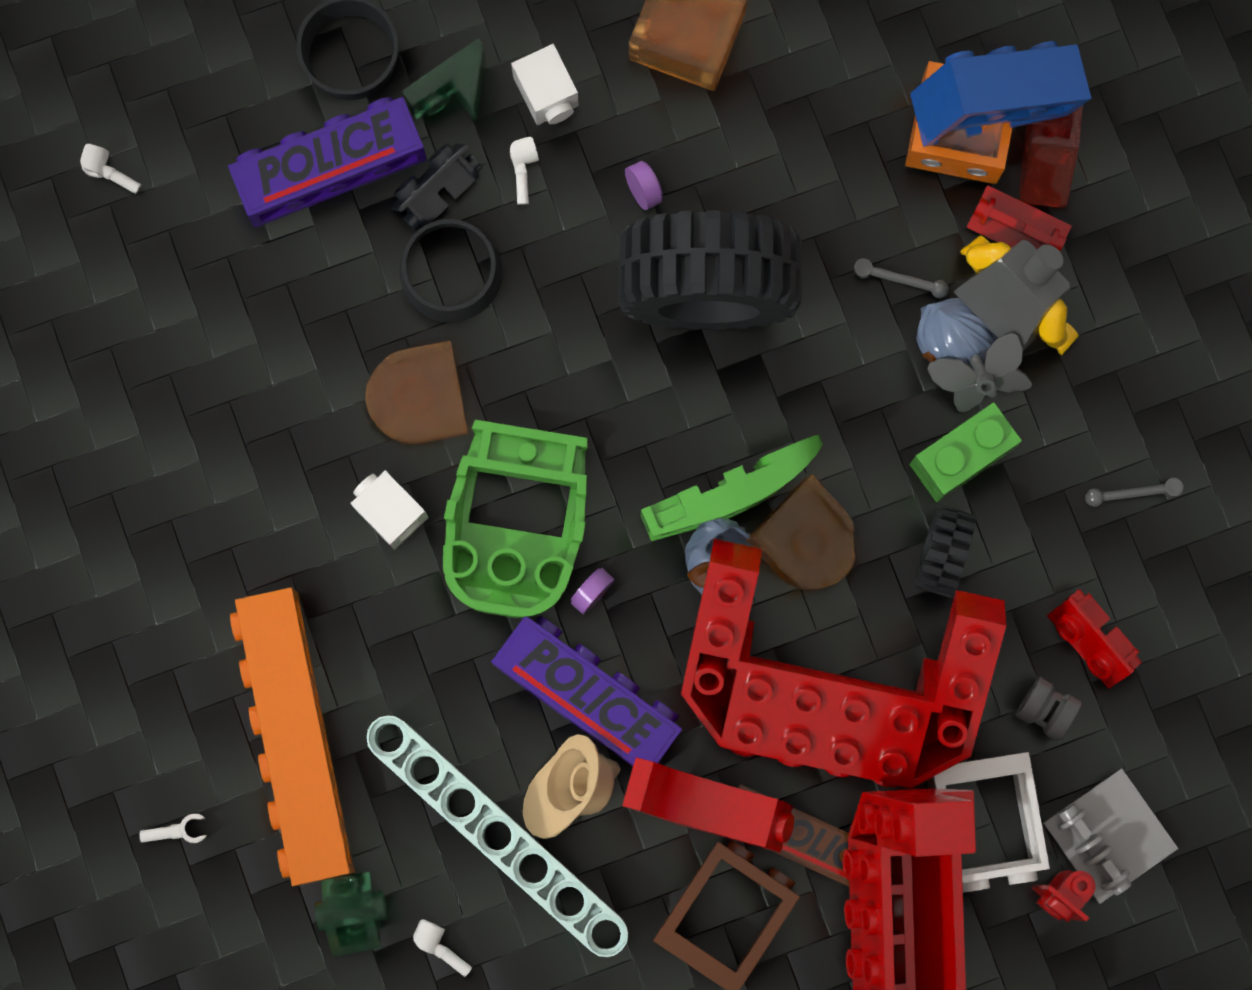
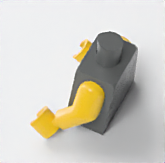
M979 236L960 251L962 255L966 256L968 264L973 267L976 273L959 286L954 293L997 337L1011 332L1018 334L1022 344V352L1037 338L1041 337L1040 339L1046 342L1048 346L1056 348L1061 356L1079 337L1076 330L1066 322L1067 306L1064 303V299L1071 288L1069 282L1058 271L1062 267L1064 259L1060 251L1054 246L1042 245L1037 250L1029 241L1021 240L1010 247L1004 242L989 243L986 238Z

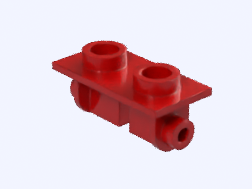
M987 185L966 228L995 242H1004L1010 247L1021 240H1026L1037 250L1042 245H1051L1061 251L1072 225Z
M1079 588L1065 602L1047 614V617L1056 626L1059 635L1074 647L1087 663L1091 673L1101 679L1108 689L1132 674L1134 669L1142 663L1137 656L1140 651L1133 646L1117 626L1107 635L1100 630L1110 620V617L1093 599L1090 593L1085 595Z
M1065 870L1059 872L1048 885L1034 884L1032 886V889L1041 896L1037 904L1058 921L1063 919L1066 922L1070 920L1087 922L1089 919L1081 911L1096 889L1095 880L1089 873Z

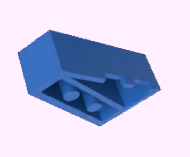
M1056 41L1040 43L1024 51H1016L1015 46H1005L997 48L987 55L974 56L973 51L954 53L945 59L946 63L910 93L923 147L938 144V139L943 135L956 130L965 129L968 138L981 135L983 133L981 126L1009 122L1010 127L1013 128L1068 116L1091 100L1078 45L1058 47Z

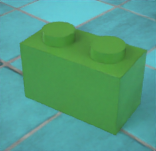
M993 402L920 452L909 465L937 503L1009 454L1022 440Z

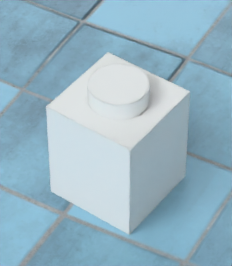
M554 44L511 63L513 78L537 125L546 121L549 124L559 123L570 117L574 113L573 109L579 106L578 92Z
M386 470L379 477L374 473L369 475L353 492L357 498L351 502V505L394 550L429 518L423 508Z

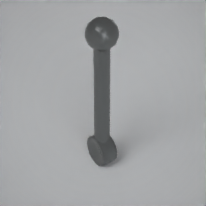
M866 258L857 260L854 265V273L859 278H867L870 275L931 291L936 298H943L949 293V286L943 280H937L933 283L874 267L870 260Z
M1170 478L1161 485L1101 492L1099 489H1090L1085 495V500L1088 505L1098 507L1103 501L1165 494L1173 498L1182 493L1183 483L1177 478Z

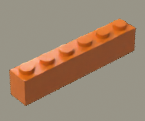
M291 587L236 599L237 612L230 613V622L235 641L243 640L246 659L240 660L239 666L244 687H252L256 706L249 707V717L254 735L262 734L265 753L258 755V762L263 782H271L275 801L268 802V813L273 830L281 829L284 848L277 850L281 875L283 878L290 877L292 886H299L353 874L355 872L298 592Z

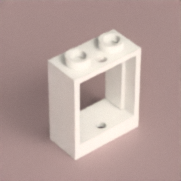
M1029 752L958 763L929 779L930 789H946L947 785L1013 775L1028 859L962 869L963 892L990 888L989 879L1008 876L1009 885L1037 881V871L1050 869Z

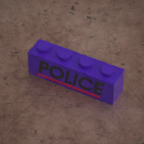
M392 97L379 99L367 107L368 111L352 117L348 114L333 117L324 123V128L309 134L304 131L292 133L284 137L280 141L281 145L266 151L252 149L239 155L236 159L237 162L228 165L247 216L254 228L426 161L427 157L404 98L401 97L393 100Z
M539 615L535 622L529 617H524L491 661L493 666L632 767L636 757L659 763L682 731V728L675 724L680 716L658 700L650 706L636 696L640 687L617 671L613 678L597 667L601 659L583 645L578 643L573 650L560 641L558 638L563 632L541 615Z

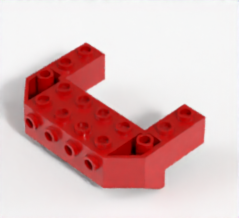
M714 539L681 695L719 747L730 749L733 753L740 756L750 757L759 755L777 759L782 764L791 767L806 765L824 769L829 774L837 777L852 775L873 780L884 787L903 786L913 788L971 757L1006 629L1005 600L956 590L938 661L928 658L923 659L916 690L912 691L750 656L755 621L748 619L759 575L762 549Z
M910 789L862 792L848 835V850L844 851L842 861L844 875L849 880L850 899H847L844 905V917L847 927L851 929V949H848L846 953V969L848 976L853 980V990H966L961 854H971L976 851L974 791Z

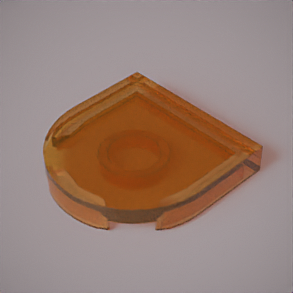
M451 341L394 352L388 355L374 370L366 385V405L373 422L386 436L402 443L420 444L468 435Z
M813 475L805 477L746 540L750 546L762 549L761 558L783 581L802 590H819L839 582L851 570L856 557L853 536L855 529L851 518Z

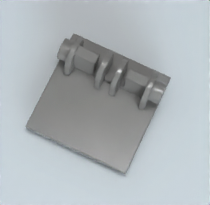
M1122 768L1043 823L1075 870L1085 871L1094 878L1096 889L1093 895L1099 904L1113 894L1117 896L1127 890L1132 885L1131 882L1178 849Z

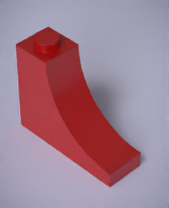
M635 758L622 806L677 825L781 853L783 843L789 841L794 829V815L791 814L793 805L776 798L688 774L653 761Z

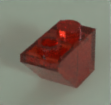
M1083 105L1068 116L1026 125L1020 201L1032 205L1066 208L1079 150Z

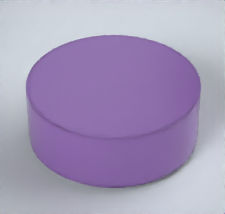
M639 161L625 168L628 186L642 209L648 210L662 202L663 193L655 173L646 162Z
M598 568L571 598V604L583 615L586 614L610 588L615 579L603 568Z

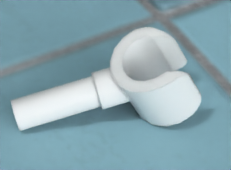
M530 136L515 140L510 147V157L516 175L517 205L529 204L528 173L525 165L539 161L533 138Z
M92 144L84 146L80 162L83 171L87 175L110 179L135 194L138 193L142 184L117 171L115 168L106 165L110 154L108 150Z
M190 814L180 824L141 830L140 840L141 842H149L169 838H184L189 843L202 842L207 835L196 838L189 837L185 832V826L190 820L205 818L200 814Z
M420 920L413 935L416 945L421 950L443 959L464 977L467 976L472 967L448 947L439 944L445 929L427 920Z

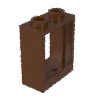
M731 839L726 847L719 842L715 843L653 938V941L725 990H740L800 896L791 891L796 882L772 866L767 874L750 863L755 855ZM721 860L781 899L735 971L675 931Z

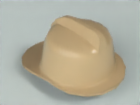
M580 734L569 737L561 745L557 753L536 774L528 786L523 802V818L526 828L534 836L543 839L551 838L565 830L578 816L591 815L602 811L609 803L613 794L614 780L620 772L619 764L599 753L596 745L589 737Z

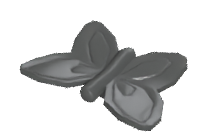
M1013 332L998 337L987 349L985 366L979 355H973L970 358L972 367L959 359L941 358L930 362L927 368L932 380L943 390L954 392V404L959 412L970 411L982 402L985 395L994 398L997 395V390L1009 393L1025 391L1032 386L1029 377L1018 369L1022 362V344L1018 334Z

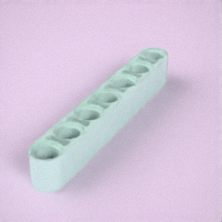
M388 715L379 717L372 722L366 739L368 747L373 754L591 952L598 956L610 957L623 950L628 938L626 923L591 889L406 722L395 716ZM390 725L398 726L403 733L401 746L392 752L383 751L378 742L381 730ZM430 757L438 763L439 775L432 783L423 785L418 783L414 777V766L420 759ZM461 789L470 791L475 799V808L472 813L465 817L453 815L449 807L450 797L454 792ZM499 821L507 824L510 828L511 841L504 849L494 850L487 845L484 836L487 827ZM531 854H538L543 857L548 866L545 878L537 883L525 880L520 871L521 862ZM574 887L582 893L584 906L579 913L565 915L557 908L556 897L563 888ZM610 920L619 927L620 939L613 947L602 948L594 942L592 930L599 921Z

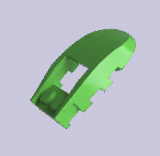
M475 420L472 427L475 434L468 455L462 456L450 500L447 499L444 515L446 539L445 545H443V572L445 580L455 597L476 611L513 618L536 616L550 609L564 593L573 570L580 543L583 540L586 523L587 475H585V453L587 438ZM478 471L570 486L562 538L470 523Z
M814 435L765 455L756 462V465L753 466L755 471L746 474L742 465L723 473L724 480L718 482L719 486L701 494L696 485L675 496L641 509L640 517L651 542L695 530L701 523L719 518H732L769 499L791 482L817 455L823 445L820 435Z

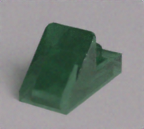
M476 39L402 91L407 108L416 119L425 113L428 116L436 114L449 103V96L455 94L472 119L476 121L486 64L484 45L481 41Z

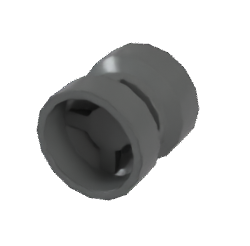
M1039 676L1022 700L1015 717L1027 724L1036 723L1043 728L1046 736L1058 742L1075 719L1082 701L1070 693L1060 694L1054 690L1052 682Z

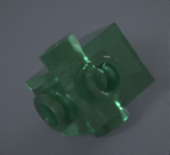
M370 872L322 880V901L314 903L315 917L318 930L326 931L332 956L381 948L379 920L388 919L387 906L383 890H374Z

